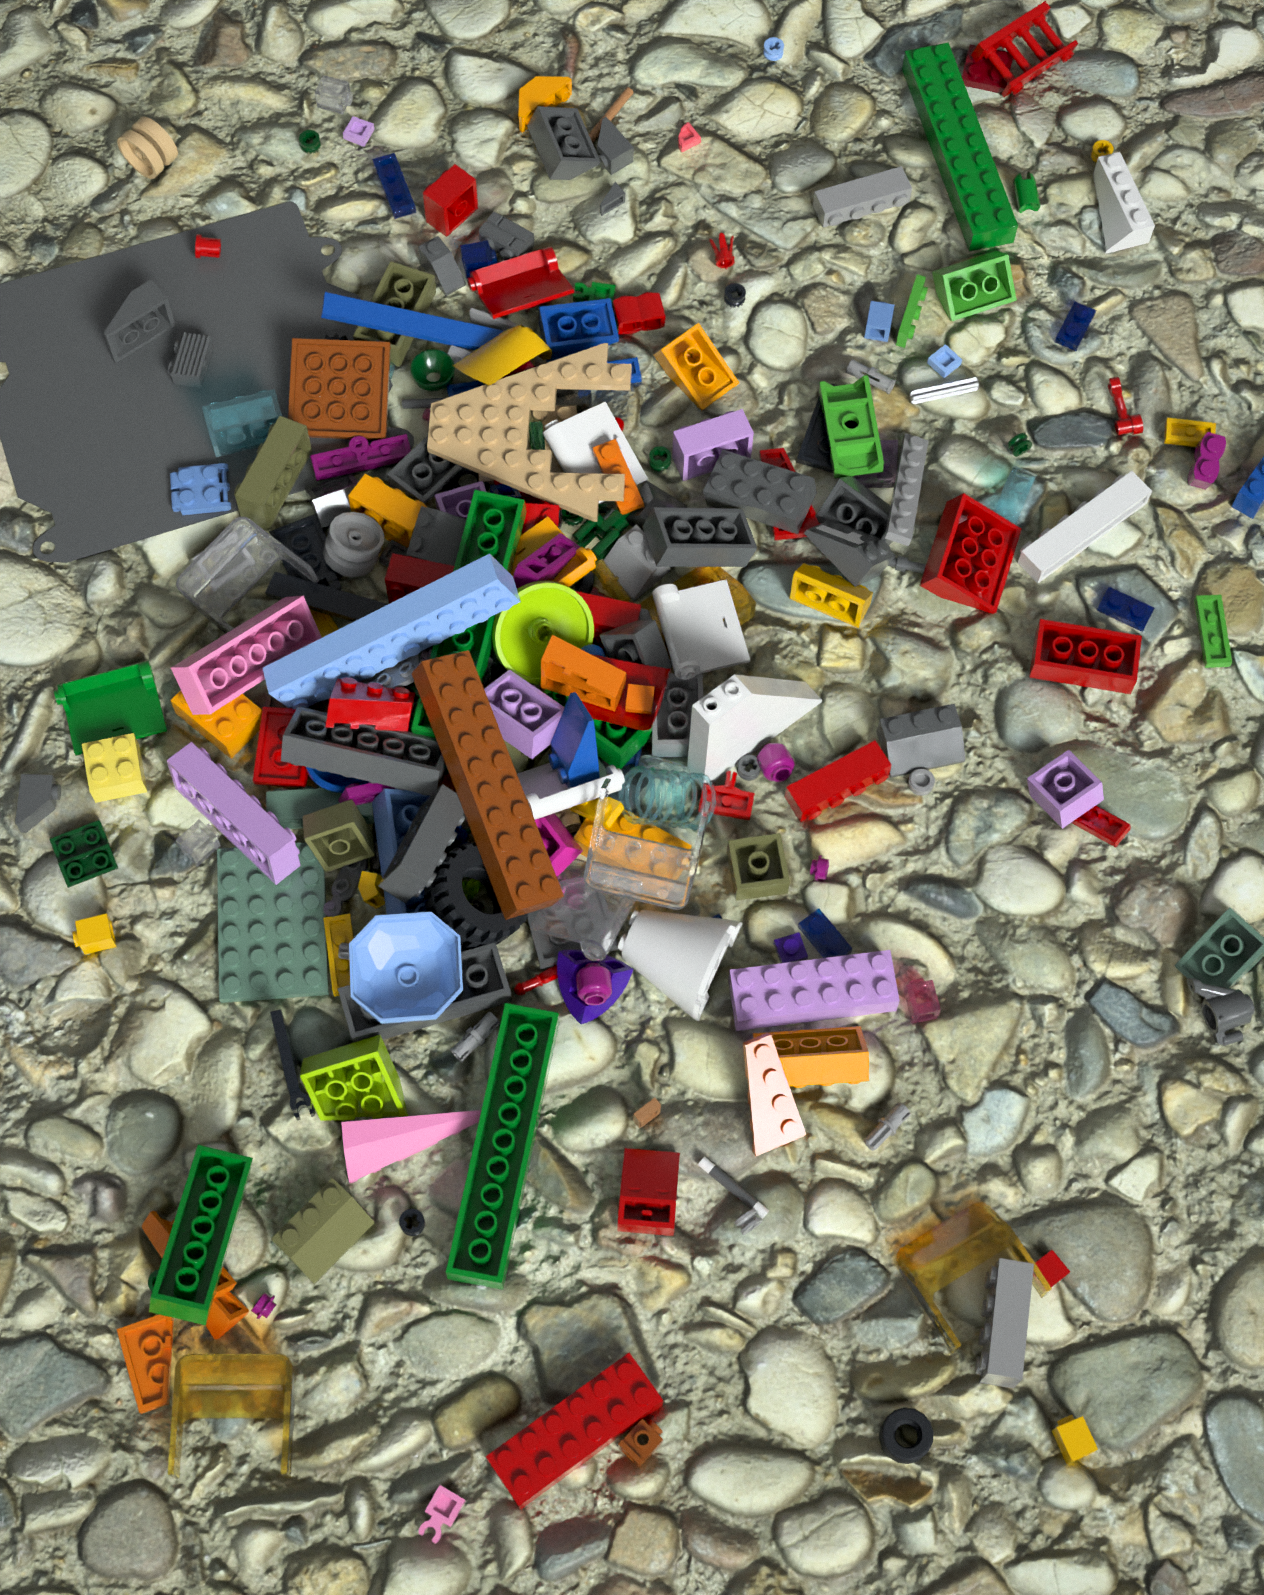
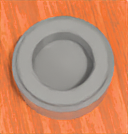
M924 768L912 771L908 779V787L911 792L920 796L929 794L935 784L934 775Z

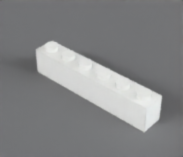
M1130 471L1125 476H1118L1109 488L1100 489L1088 503L1086 501L1082 502L1072 515L1069 516L1067 514L1063 516L1054 528L1045 529L1035 542L1032 543L1030 541L1026 543L1020 550L1021 554L1018 564L1038 584L1147 504L1152 490L1133 471Z

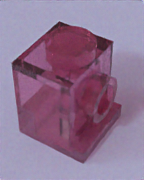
M923 978L910 981L905 987L904 995L910 1013L911 1024L938 1018L941 1008L933 980L925 981ZM921 998L925 1003L917 1004L916 999Z

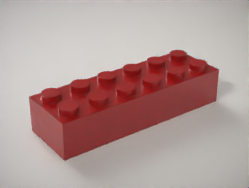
M629 1352L485 1457L521 1510L637 1425L641 1419L644 1420L663 1406V1399Z

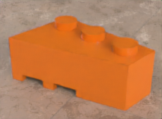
M552 635L541 659V688L568 697L570 693L576 692L581 701L615 711L626 686V672Z

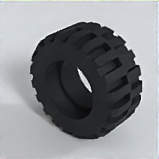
M470 842L464 843L450 851L439 867L436 866L433 871L437 875L428 888H424V898H428V901L425 903L427 912L435 914L459 934L461 943L467 949H474L475 947L495 942L498 945L517 931L528 917L527 913L505 920L476 842L473 844ZM463 877L475 879L485 886L493 900V914L480 912L468 902L462 888Z

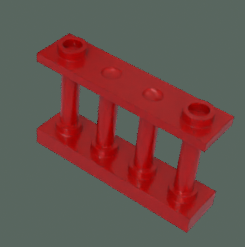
M1046 1L978 43L971 54L976 62L982 58L989 59L1008 83L1001 94L1003 97L1011 93L1013 95L1017 94L1024 88L1026 83L1060 61L1065 63L1074 55L1073 50L1078 45V42L1075 40L1065 46L1046 22L1047 18L1045 16L1051 8ZM1032 26L1039 27L1058 52L1049 57L1029 32ZM1015 37L1023 38L1041 61L1039 64L1032 68L1012 42ZM999 47L1006 48L1024 73L1015 78L996 54V49Z

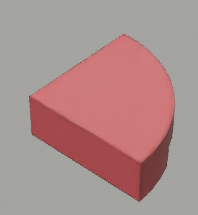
M689 122L682 126L678 135V147L681 152L701 143L700 135Z

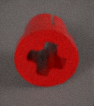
M197 234L195 258L201 259V256L220 258L221 239L202 237V234Z

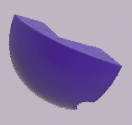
M563 950L558 953L557 975L560 991L568 1010L580 1024L590 1022L607 1011L623 993L633 972V968L608 955L600 959L589 955V951ZM589 963H598L606 967L611 973L612 994L600 1005H588L577 994L576 974Z

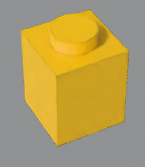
M108 914L75 921L76 931H72L75 946H80L84 954L117 947L112 921Z
M1069 1415L1057 1421L1058 1427L1052 1430V1433L1066 1464L1098 1450L1083 1416L1074 1419L1073 1415Z

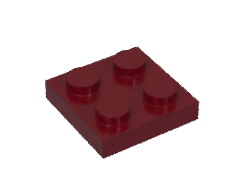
M970 44L962 74L965 86L1002 94L1007 86V82L989 59L982 58L978 62L973 59L971 54L977 45ZM997 50L996 54L1007 68L1011 70L1013 57L1009 52Z

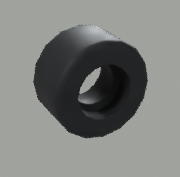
M904 1407L894 1410L885 1418L880 1427L879 1441L882 1450L888 1458L897 1463L910 1464L919 1461L928 1453L933 1444L934 1432L931 1422L923 1413L914 1408ZM900 1425H910L916 1430L917 1441L913 1446L903 1447L896 1441L895 1431Z

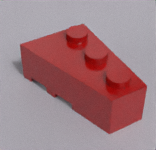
M337 678L329 699L325 727L334 728V723L350 724V729H359V724L375 725V730L408 732L415 693L409 692L408 689L402 687L392 689L383 687L382 684L375 682L365 684L357 682L353 678Z

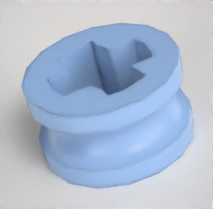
M776 37L768 38L764 43V57L770 61H777L782 58L784 51L783 41Z

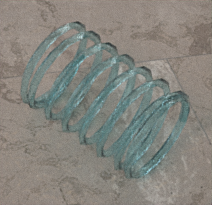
M636 766L626 773L624 777L625 782L619 791V801L623 805V793L626 784L625 804L630 817L625 812V808L622 811V815L627 822L632 824L699 830L703 829L706 826L705 824L710 822L716 806V791L713 782L707 775L702 773L668 771L666 769L658 770L653 767L648 769L644 766ZM642 772L643 774L639 778L635 792L636 807L640 818H637L630 807L629 791L633 777L637 773ZM647 776L649 780L645 795L647 809L643 814L640 807L639 794L643 779ZM658 776L660 778V782L657 786L656 791L657 811L653 815L651 808L654 803L656 790L654 779ZM669 777L670 783L666 793L665 779ZM677 778H679V780H680L681 782H680V785H679V787H678V789H677V795H676V785H675V781H676ZM698 779L703 790V802L697 817L692 822H689L697 801V789L694 780ZM706 780L712 792V805L709 816L702 823L696 824L704 813L707 803V789L704 782ZM691 783L693 789L692 803L686 815L684 806L687 789ZM671 789H672V799H671V803H670V795H671ZM665 798H666V809H667V812H666V814L663 816V813H662L661 810H662V808H663V805H664V802H665ZM676 801L677 814L673 817L672 810Z

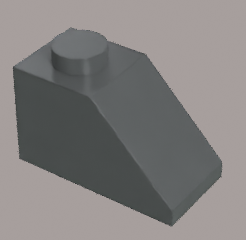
M605 117L602 119L597 154L601 161L599 166L603 169L605 168L612 175L633 162L634 147L613 123Z
M439 236L418 246L420 264L427 273L435 275V283L445 296L466 285L451 251Z
M21 774L15 824L21 833H27L56 809V801L61 798V786L57 784L53 775Z

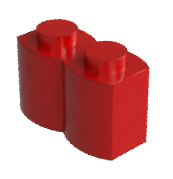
M644 292L637 297L623 295L613 300L612 308L619 330L618 334H633L641 330L651 331L665 327L666 316L660 293Z

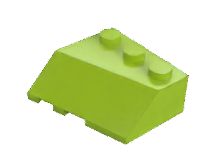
M381 1035L303 1058L300 1077L320 1121L354 1120L355 1117L383 1119V1117L408 1116L401 1081Z

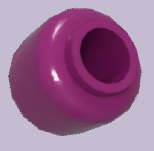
M769 743L757 755L758 765L764 777L769 781H784L790 777L794 770V760L787 747L781 743Z
M589 963L576 974L577 994L586 1004L600 1005L611 996V973L606 967L598 963Z

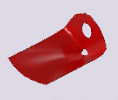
M593 655L626 672V686L615 711L582 701L591 717L637 730L651 729L662 704L671 669ZM628 684L655 687L652 714L625 712Z

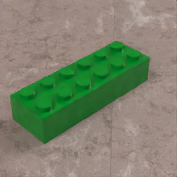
M202 1145L197 1146L150 1297L149 1312L206 1325L250 1176L253 1158Z

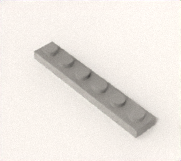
M905 433L902 440L885 539L909 546L913 536L928 440Z

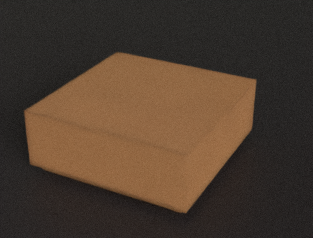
M653 1098L633 1114V1122L638 1128H642L660 1114L661 1104L659 1101Z

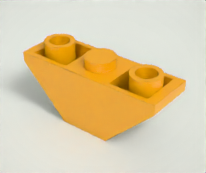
M536 76L519 89V131L523 133L528 129L527 125L538 106L557 107L560 103L567 101L572 95V79L569 77Z

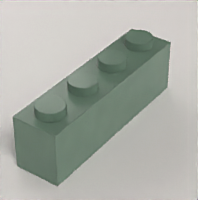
M311 786L301 787L299 790L276 788L273 791L266 792L267 812L271 811L276 816L279 824L284 829L286 827L289 829H302L304 815L339 804L338 799L342 793ZM372 802L357 805L366 823L375 824Z

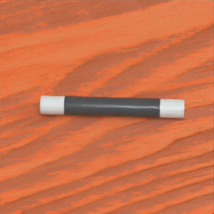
M704 1157L699 1162V1167L751 1210L755 1209L759 1217L763 1219L767 1215L769 1209L710 1160Z

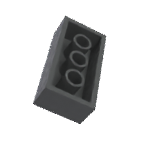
M722 449L703 493L708 506L743 509L748 519L798 534L817 491L813 477Z
M653 507L643 525L656 567H746L757 550L743 509Z
M442 784L419 807L378 885L380 888L406 903L413 896L417 898L425 886L428 888L437 875L433 871L436 866L439 867L447 855L444 852L446 846L449 847L457 836V833L454 831L455 828L459 827L466 818L457 793Z

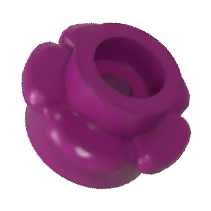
M819 855L818 860H812L810 875H815L814 879L816 881L818 879L826 880L829 859L822 858V855Z
M266 1292L262 1294L251 1310L257 1315V1319H260L261 1316L267 1318L277 1305L273 1302L275 1295L271 1297Z

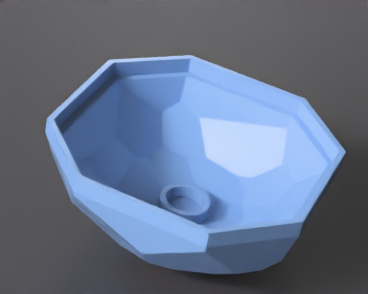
M432 912L376 915L349 943L351 999L381 1024L436 1020L463 991L460 935Z

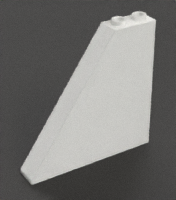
M734 674L692 705L687 772L701 788H703V784H712L727 771L735 767L741 757L754 753L820 704L822 699L803 681Z

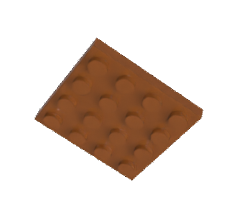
M292 338L288 419L306 425L309 438L352 439L356 436H362L367 440L386 439L391 343Z

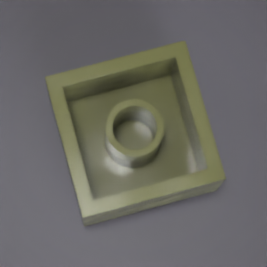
M352 799L303 816L304 840L325 872L375 856L373 832Z
M781 833L728 840L727 857L735 901L788 894L790 880Z

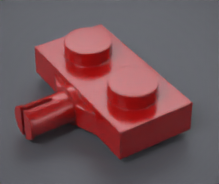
M731 771L726 772L725 785L712 786L703 784L698 812L750 821L755 793L742 791L735 787L736 772H733L731 781Z

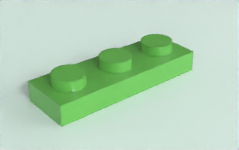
M916 275L898 332L896 346L905 348L907 340L913 339L916 326L912 324L914 320H919L922 306L918 305L920 301H925L928 287L924 286L925 276Z
M1198 595L1194 603L1204 667H1230L1232 658L1222 595Z

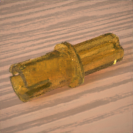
M604 559L596 562V568L592 571L603 585L602 589L607 590L610 596L616 600L629 602L630 597L618 582L619 577L614 576Z

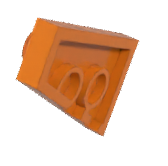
M159 1314L117 1329L137 1407L141 1414L169 1404L174 1318Z

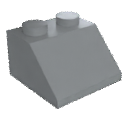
M635 525L617 540L600 565V570L634 602L670 572V567H656L645 532Z

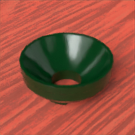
M441 350L423 351L411 363L410 368L413 381L424 390H441L447 387L454 378V362L447 353ZM430 373H438L441 376L436 382L427 380V376Z

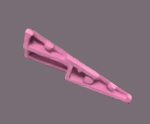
M481 1110L341 1122L349 1183H354L359 1178L372 1172H378L381 1168L395 1161H401L437 1144L438 1141L450 1135H456L467 1127L476 1123L479 1124Z

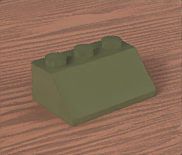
M331 1178L271 1240L275 1247L315 1285L375 1222L356 1200Z

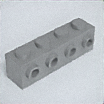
M902 166L815 191L813 208L823 228L836 226L844 221L859 219L868 214L880 213L885 209L896 206L900 207L909 203L912 186Z

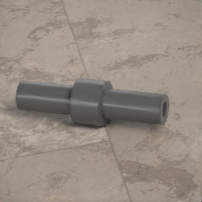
M898 555V558L894 557L888 566L895 567V570L901 572L908 570L923 574L926 564L910 561L908 557Z

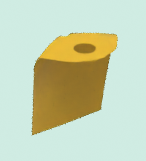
M521 324L503 331L453 366L478 381L492 385L536 356L543 360L550 359L552 350L529 327H524Z

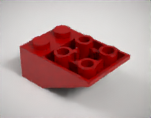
M624 1148L617 1231L673 1236L680 1153Z

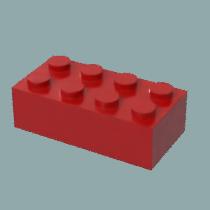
M1040 619L1034 636L1029 677L1131 694L1138 677L1142 636Z

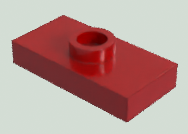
M1094 806L1072 822V824L1115 848L1131 829V824L1098 806Z

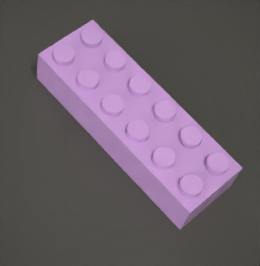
M190 742L167 760L175 789L275 885L301 866L298 857L300 852L295 844L296 836L288 827L284 829L271 811L266 812L254 795L249 796L237 779L232 780L228 777L227 771L220 763L215 764L211 761L210 755L204 748L201 747L199 749Z
M890 950L729 970L728 983L736 1031L893 1012L897 1010L900 1002Z

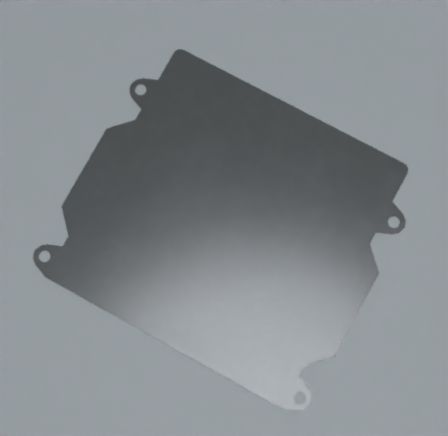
M285 202L0 284V362H6L9 372L8 378L0 388V439L18 498L52 513L55 526L42 534L34 543L33 553L39 560L68 563L239 510L234 496L238 483H242L246 476L245 473L248 465L253 463L257 457L258 447L266 441L271 424H275L279 416L288 418L292 338L325 339L326 334L329 337H333L337 333L339 338L346 335L348 340L354 341L353 335L358 327L353 324L321 318L325 292L360 299V297L326 282L322 270L340 257L342 246L332 238L309 237L297 204ZM202 234V237L221 239L220 258L201 256V259L195 258L196 235ZM324 245L334 246L335 252L330 256L322 254L321 249ZM152 279L168 298L176 326L115 363L107 345L104 331L130 292L136 289L138 285ZM183 332L211 337L214 349L203 388L174 384L171 375L168 374L169 362L171 360L174 361L176 356L174 354L176 340L180 341ZM389 376V392H390V390H391L393 384H392L391 379H390V376ZM387 427L386 438L407 434L410 448L412 449L414 445V437L408 430ZM309 438L312 448L311 455L349 447L351 439ZM367 440V441H368V444L370 445L372 441H377V440ZM310 456L289 495L341 476L316 481ZM219 463L228 464L229 471L226 474L227 483L230 484L228 502L231 503V510L182 515L181 511H173L170 473L178 472L180 467ZM373 469L364 470V471H360V472H355V473H352V474H353V475H357V474H360V473H363V472H367V471H370V470H373ZM219 473V482H220V483H222V474H221V473ZM220 492L221 502H223V492ZM43 543H54L55 550L51 554H43L40 550Z

